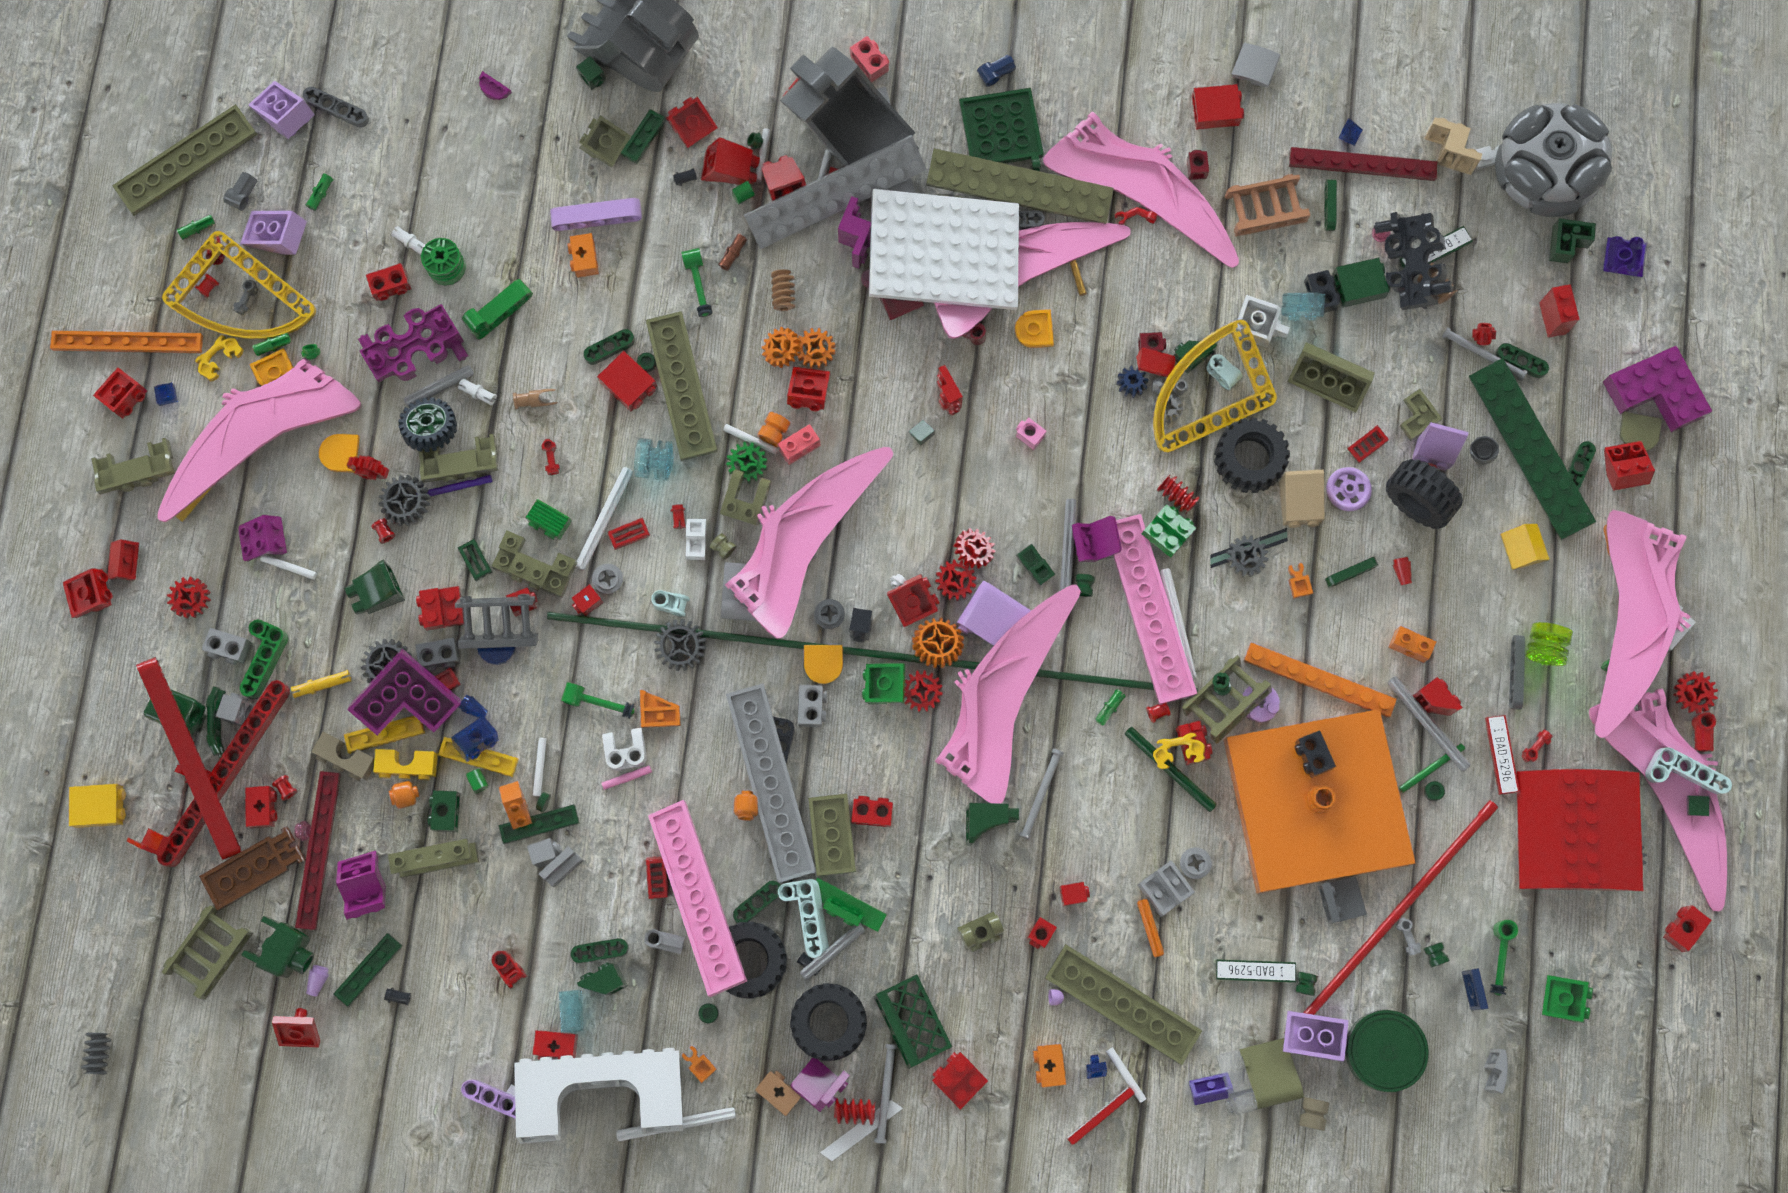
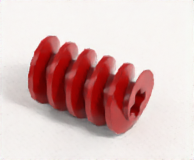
M1169 475L1160 484L1157 491L1161 492L1164 490L1162 496L1170 495L1168 501L1172 502L1175 500L1173 506L1178 507L1181 505L1179 512L1186 511V515L1196 505L1200 497L1198 496L1193 499L1194 492L1192 491L1187 494L1186 492L1189 487L1181 488L1183 482L1175 483L1177 476L1170 478Z
M837 1098L835 1100L834 1119L836 1118L838 1124H841L844 1118L847 1125L851 1119H853L854 1125H857L859 1119H861L862 1125H865L868 1119L870 1125L873 1126L875 1121V1103L872 1105L870 1099H868L864 1105L862 1099H859L858 1104H855V1100L852 1098L848 1104L846 1098H843L840 1104Z

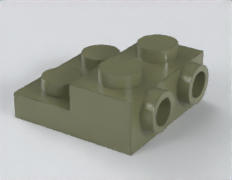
M600 115L597 120L593 118L588 128L591 130L588 135L584 133L579 140L581 144L579 149L594 159L598 158L612 168L631 135Z

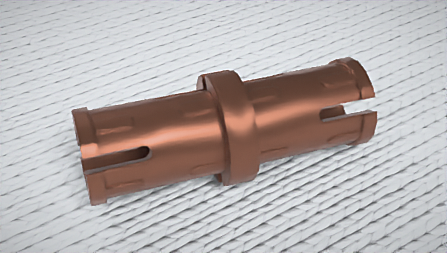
M737 234L730 247L726 248V253L718 264L722 269L729 271L732 263L740 256V251L747 242L746 237Z

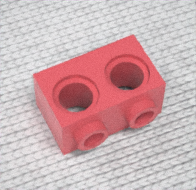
M868 36L850 47V56L871 82L889 71V59L885 54H881L877 43L874 40L871 41ZM863 50H868V51H870V52H868V53H863L862 51H863ZM875 63H877V64H879L880 66L874 67V66H872V65L875 64Z
M810 424L778 443L779 451L788 465L821 446L820 439Z

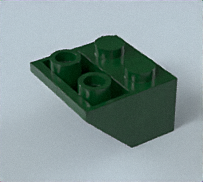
M609 962L599 966V971L595 973L588 972L580 977L581 981L577 982L578 987L610 996L628 986L618 965Z

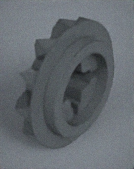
M826 599L816 606L814 617L817 624L823 629L832 630L839 627L844 621L845 610L840 602L834 599ZM828 607H830L832 613H835L832 616L831 622H829L827 616H824V614H827Z

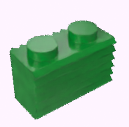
M539 499L536 500L525 517L529 522L528 526L536 531L538 529L545 531L544 535L552 540L554 538L560 540L572 522L570 517Z

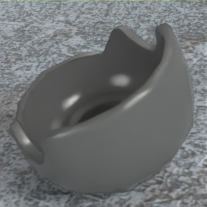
M1477 437L1470 445V455L1476 463L1482 465L1490 464L1498 457L1499 445L1491 437Z

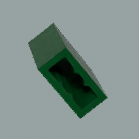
M1379 257L1336 267L1332 273L1342 308L1384 299L1390 291V286L1387 284L1384 275L1385 266L1380 262Z

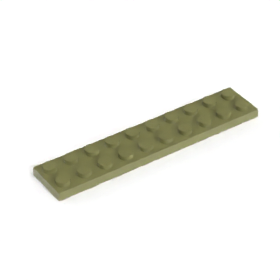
M936 148L933 149L926 186L999 202L1018 203L1019 206L1104 224L1107 223L1114 189L1113 187Z

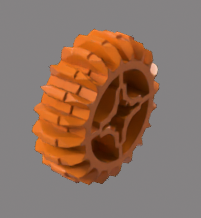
M934 617L931 623L926 620L924 625L920 624L918 626L919 630H915V637L912 638L914 643L912 649L915 650V656H920V662L926 660L927 667L931 663L934 668H937V664H940L943 669L945 663L951 666L952 660L956 662L958 656L962 655L961 649L964 648V643H962L964 637L961 636V630H956V624L950 626L949 619L946 623L943 622L942 617L939 619V622H936ZM933 633L932 637L927 638V640L923 641V639L928 634ZM954 645L950 651L943 654L944 649Z

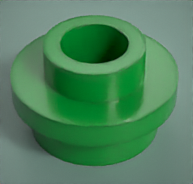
M308 344L302 347L301 355L308 360L316 359L321 352L316 344Z

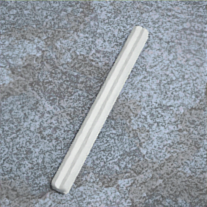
M626 467L622 469L577 559L576 568L580 570L586 569L633 474L631 469Z
M1169 568L1160 570L1162 583L1189 669L1194 679L1196 678V672L1171 571Z
M732 1107L683 1117V1129L734 1119L736 1117L735 1109ZM641 1126L621 1129L616 1132L618 1141L659 1134H642Z

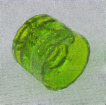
M1547 622L1533 623L1529 637L1535 642L1528 643V650L1525 654L1526 658L1543 665L1565 666L1568 661L1566 656L1569 655V650L1564 647L1571 645L1573 631L1558 624Z

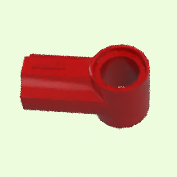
M1701 713L1692 719V726L1695 729V750L1698 752L1714 751L1716 718L1712 713ZM1702 717H1703V718L1706 720V722H1707V725H1706V726H1704V725L1701 723Z

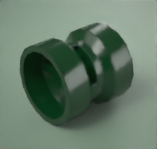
M1077 574L1076 582L1081 591L1079 596L1092 597L1093 589L1091 587L1095 583V577L1089 574Z
M1443 942L1423 948L1425 954L1431 956L1429 957L1431 967L1450 961L1448 955L1442 952L1445 948Z
M1298 972L1297 978L1299 983L1296 985L1295 992L1315 996L1316 990L1314 986L1318 981V976Z

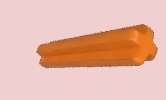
M1147 899L1139 900L1137 905L1153 956H1163V947Z

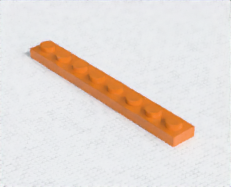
M52 330L50 349L53 351L202 353L203 335L201 333Z
M1250 643L1244 658L1246 663L1367 710L1380 709L1381 715L1388 718L1391 717L1397 700L1386 694L1254 643Z

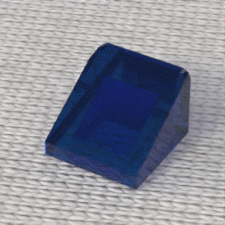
M1348 118L1338 138L1355 146L1363 129Z

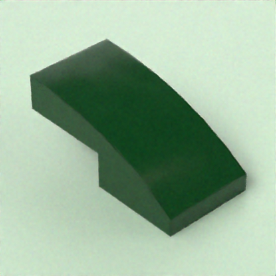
M1033 544L1028 545L1016 554V557L1039 585H1042L1055 575Z

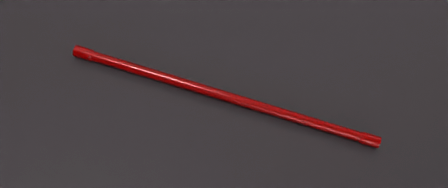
M1489 800L1473 821L1303 1013L1315 1015L1483 823L1494 814L1498 806L1493 801Z

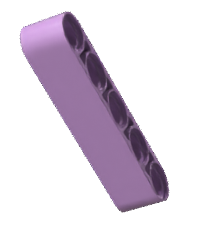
M637 198L563 206L550 210L552 229L555 231L636 222L642 219L640 200Z
M467 1080L463 1083L461 1087L463 1096L516 1119L515 1096L479 1080ZM471 1083L475 1084L477 1088L473 1095L468 1092V1086ZM489 1091L495 1094V1099L491 1103L486 1099V1094ZM507 1099L513 1102V1108L510 1111L504 1107Z

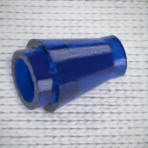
M466 695L458 706L462 709L461 712L481 720L488 713L487 709L473 696L470 697L469 695Z

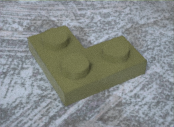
M1421 389L1403 400L1413 413L1412 417L1400 424L1401 429L1410 441L1422 434L1431 422L1437 424L1443 419Z

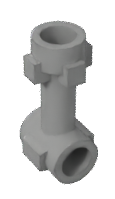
M1162 379L1153 380L1152 391L1160 393L1164 385ZM1179 379L1172 391H1175L1177 395H1183L1188 390V384L1186 381Z
M1404 917L1399 919L1396 928L1403 932L1408 944L1405 950L1411 956L1421 952L1420 943H1415L1411 933L1412 921Z

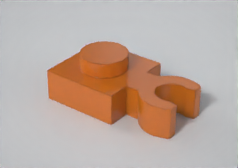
M1302 563L1298 564L1299 571H1294L1292 565L1288 567L1289 574L1293 576V578L1288 580L1293 599L1313 594L1309 576L1302 575L1304 570Z
M691 1046L690 1049L693 1051V1056L687 1057L683 1053L682 1057L686 1061H691L690 1071L703 1083L717 1068L704 1054L699 1058L697 1056V1049Z

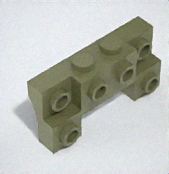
M489 434L490 437L481 439L478 436L474 437L476 450L440 455L439 446H437V451H433L430 448L429 452H425L423 448L422 452L419 451L421 481L427 483L443 480L446 483H455L459 479L474 480L476 477L481 476L482 473L499 471L494 434Z
M162 438V442L156 444L148 442L150 456L145 455L116 464L114 456L110 453L106 454V458H91L96 492L104 494L118 489L123 492L133 491L135 487L151 486L153 482L159 481L158 478L175 474L171 460L173 455L169 440Z
M506 530L499 545L497 556L492 564L493 569L512 576L511 579L520 584L522 581L528 583V587L536 591L542 589L563 598L578 562L558 552L553 565L550 566L520 553L526 541L525 538Z

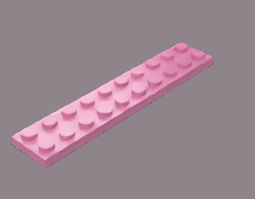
M1138 514L1116 520L1122 551L1113 555L1158 703L1161 705L1192 697L1197 694L1150 541L1141 534L1145 529L1142 516Z
M679 801L648 815L708 996H715L747 982L686 801Z

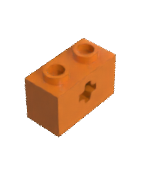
M592 233L570 236V243H567L569 255L572 254L573 260L570 261L571 271H575L577 278L599 274Z
M1400 626L1395 630L1388 648L1425 663L1430 659L1437 641Z
M516 781L500 786L502 803L512 828L516 829L532 824L529 808L519 782Z
M1062 1045L1036 1046L1037 1051H1033L1034 1063H1038L1039 1071H1036L1037 1084L1040 1083L1041 1087L1066 1085ZM1047 1060H1050V1063H1054V1067L1051 1068V1072H1048V1069L1044 1068V1064H1047Z

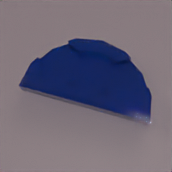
M516 647L477 648L480 657L487 663L501 665L505 664L515 654Z

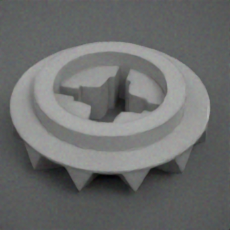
M1173 393L1170 394L1168 402L1171 401L1173 409H1170L1167 414L1165 410L1164 422L1176 421L1183 412V403ZM1158 397L1156 398V400H1155L1154 403H1153V412H1154V410H1155V405H1156V401H1157Z
M603 564L596 568L593 573V585L597 591L603 594H613L616 590L620 589L623 583L622 572L613 564ZM605 572L607 573V575H609V577H613V579L610 580L611 586H609L607 582H603V580L605 579Z
M1197 847L1186 850L1180 859V868L1191 879L1205 877L1212 866L1209 854ZM1193 856L1196 859V861L1203 860V862L1198 865V871L1195 868V866H1188L1191 862H1193Z

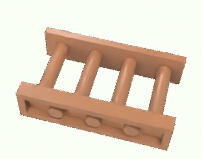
M1288 174L1279 179L1245 186L1234 185L1227 189L1225 199H1234L1239 222L1236 223L1234 228L1235 237L1306 223L1310 217L1309 208H1300L1294 187L1298 184L1300 175L1293 176V174ZM1287 187L1293 208L1292 212H1282L1276 189ZM1269 191L1275 212L1274 216L1267 217L1264 215L1259 193ZM1241 196H1252L1257 215L1256 219H1246Z

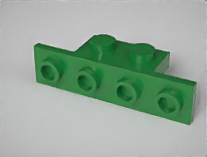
M817 877L816 881L820 887L821 900L824 903L823 908L826 909L827 914L843 918V922L850 926H858L861 923L877 932L879 931L887 916L886 913Z

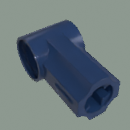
M1006 55L993 63L986 62L977 69V73L986 87H990L996 84L1004 75L1016 70V66L1012 57Z

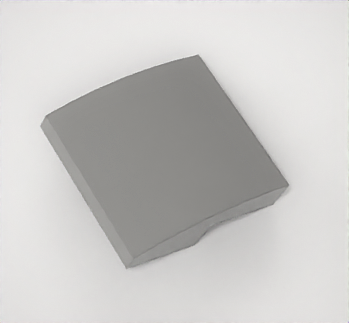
M1244 43L1233 69L1232 77L1248 80L1251 82V85L1269 87L1279 62L1280 54L1257 45Z
M568 846L539 875L552 887H555L584 860Z
M1172 860L1137 885L1160 917L1195 893Z
M1491 1049L1484 1068L1491 1071L1484 1090L1490 1093L1503 1094L1508 1072L1506 1050Z

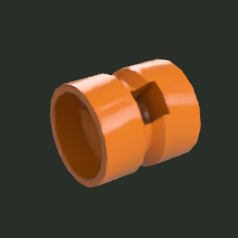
M769 412L764 421L766 425H762L757 436L762 441L778 447V443L783 439L782 433L787 432L791 423L785 417L775 412Z

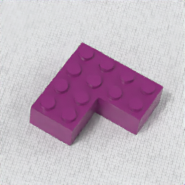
M1677 346L1610 374L1603 381L1620 414L1654 400L1671 433L1705 418L1712 412Z
M401 649L353 700L347 710L376 735L404 707L432 732H435L461 704V699L404 649Z

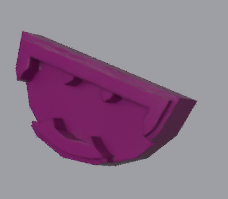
M481 72L479 85L486 97L493 100H501L512 94L509 88L485 72Z

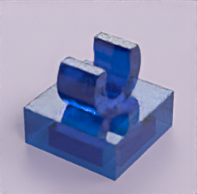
M174 383L154 386L157 405L162 406L178 402Z
M1098 1054L1090 1055V1064L1086 1065L1085 1070L1086 1078L1092 1079L1107 1076L1106 1062L1099 1063Z

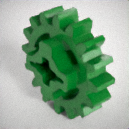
M744 442L743 447L737 444V450L731 449L732 455H727V459L730 461L726 463L727 467L730 468L728 470L729 474L737 470L734 466L736 464V466H740V471L744 472L742 483L744 479H747L748 484H750L751 479L758 481L757 476L763 477L762 470H767V466L764 464L768 463L767 458H763L766 455L765 452H760V446L754 448V443L747 446L746 442ZM754 454L758 456L760 462L754 459ZM750 460V463L745 466L744 463Z

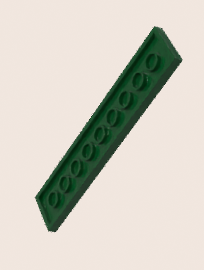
M1504 358L1469 375L1470 381L1560 540L1596 523L1597 521Z

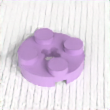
M1249 686L1242 695L1249 696L1252 693V688ZM1272 688V692L1264 699L1263 708L1257 706L1246 718L1258 723L1271 720L1279 710L1280 700L1276 691Z

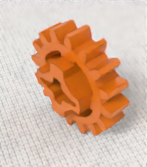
M780 327L779 331L774 329V334L768 333L769 339H764L763 341L766 345L762 346V349L765 350L762 353L766 357L765 361L774 367L778 366L780 368H783V365L788 367L789 361L795 362L794 356H799L800 354L797 350L801 349V346L798 345L801 342L797 338L798 334L789 328L785 329L783 327Z
M811 328L810 333L804 331V337L798 336L801 340L798 343L801 346V349L797 350L800 354L798 360H804V366L809 363L811 369H813L814 365H817L818 369H820V364L823 363L827 366V360H833L831 355H835L836 352L832 348H835L836 345L835 342H832V336L827 337L828 331L821 333V329L818 328L817 332H814V329ZM825 342L828 345V350L823 347ZM803 346L807 349L806 355L803 352ZM817 346H819V350H818V349H814V350L812 351V347H813V348H816Z

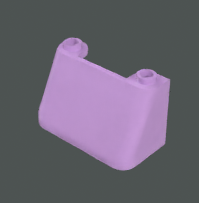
M982 581L956 625L959 626L958 629L966 635L974 633L994 646L1015 623L1031 610L991 584Z

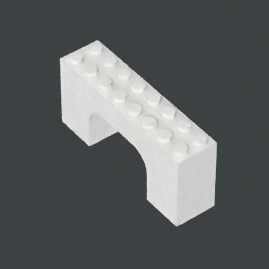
M664 1048L663 1052H654L653 1049H647L638 1054H634V1051H624L622 1055H614L612 1052L602 1053L598 1057H593V1054H583L581 1058H573V1056L567 1055L561 1056V1059L552 1060V1057H542L540 1061L520 1059L518 1063H514L516 1138L520 1144L561 1141V1103L569 1093L583 1089L628 1087L634 1090L640 1098L642 1134L683 1131L679 1050L675 1051V1048Z

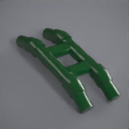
M213 686L206 700V743L211 749L213 756L218 755L220 759L225 750L221 738V719L216 717L223 694L226 695V691Z

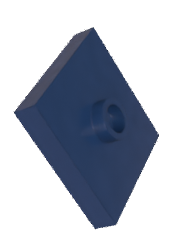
M1479 968L1462 971L1470 1010L1489 1009Z

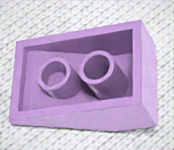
M276 81L249 104L253 111L287 139L295 135L315 115L302 98Z
M251 211L240 244L282 255H296L307 221L293 211Z
M1431 422L1417 438L1412 459L1432 463L1440 470L1450 469L1454 465L1469 432Z
M1287 1011L1283 1052L1342 1062L1345 1058L1349 1020Z

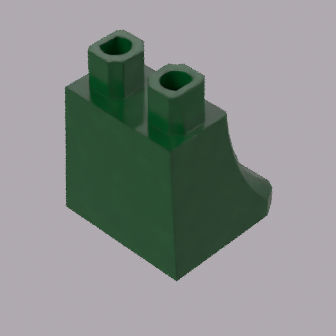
M384 559L364 574L353 579V584L344 588L348 598L351 599L356 596L360 598V601L351 604L357 615L365 612L371 614L405 601L393 570Z
M969 803L966 807V846H972L979 837L991 830L1006 827L1009 823H1017L1019 821V808H1009V804Z

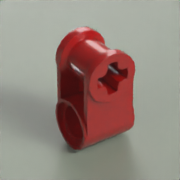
M497 951L493 954L492 964L510 989L521 978L527 977L524 970L509 952ZM504 954L507 961L501 966L498 964L497 958L499 955Z

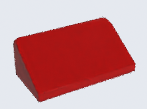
M1141 348L1136 356L1138 370L1168 377L1175 367L1174 355Z

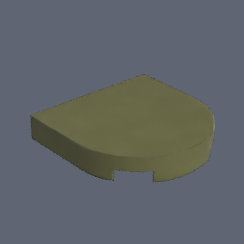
M1623 412L1620 438L1624 444L1642 441L1645 450L1649 451L1659 441L1662 419Z

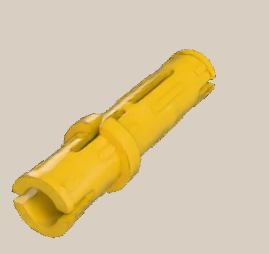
M346 670L314 681L310 679L307 683L292 686V692L300 690L292 695L294 698L310 693L313 695L316 694V691L352 682L351 676L343 678L350 675V672Z

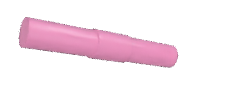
M648 765L602 782L603 789L606 790L652 773L651 767Z

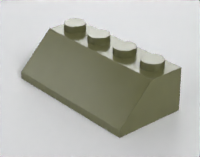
M1306 342L1287 382L1356 413L1373 381L1375 373Z

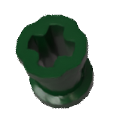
M1221 672L1215 674L1212 681L1215 693L1220 696L1229 694L1231 691L1229 676Z

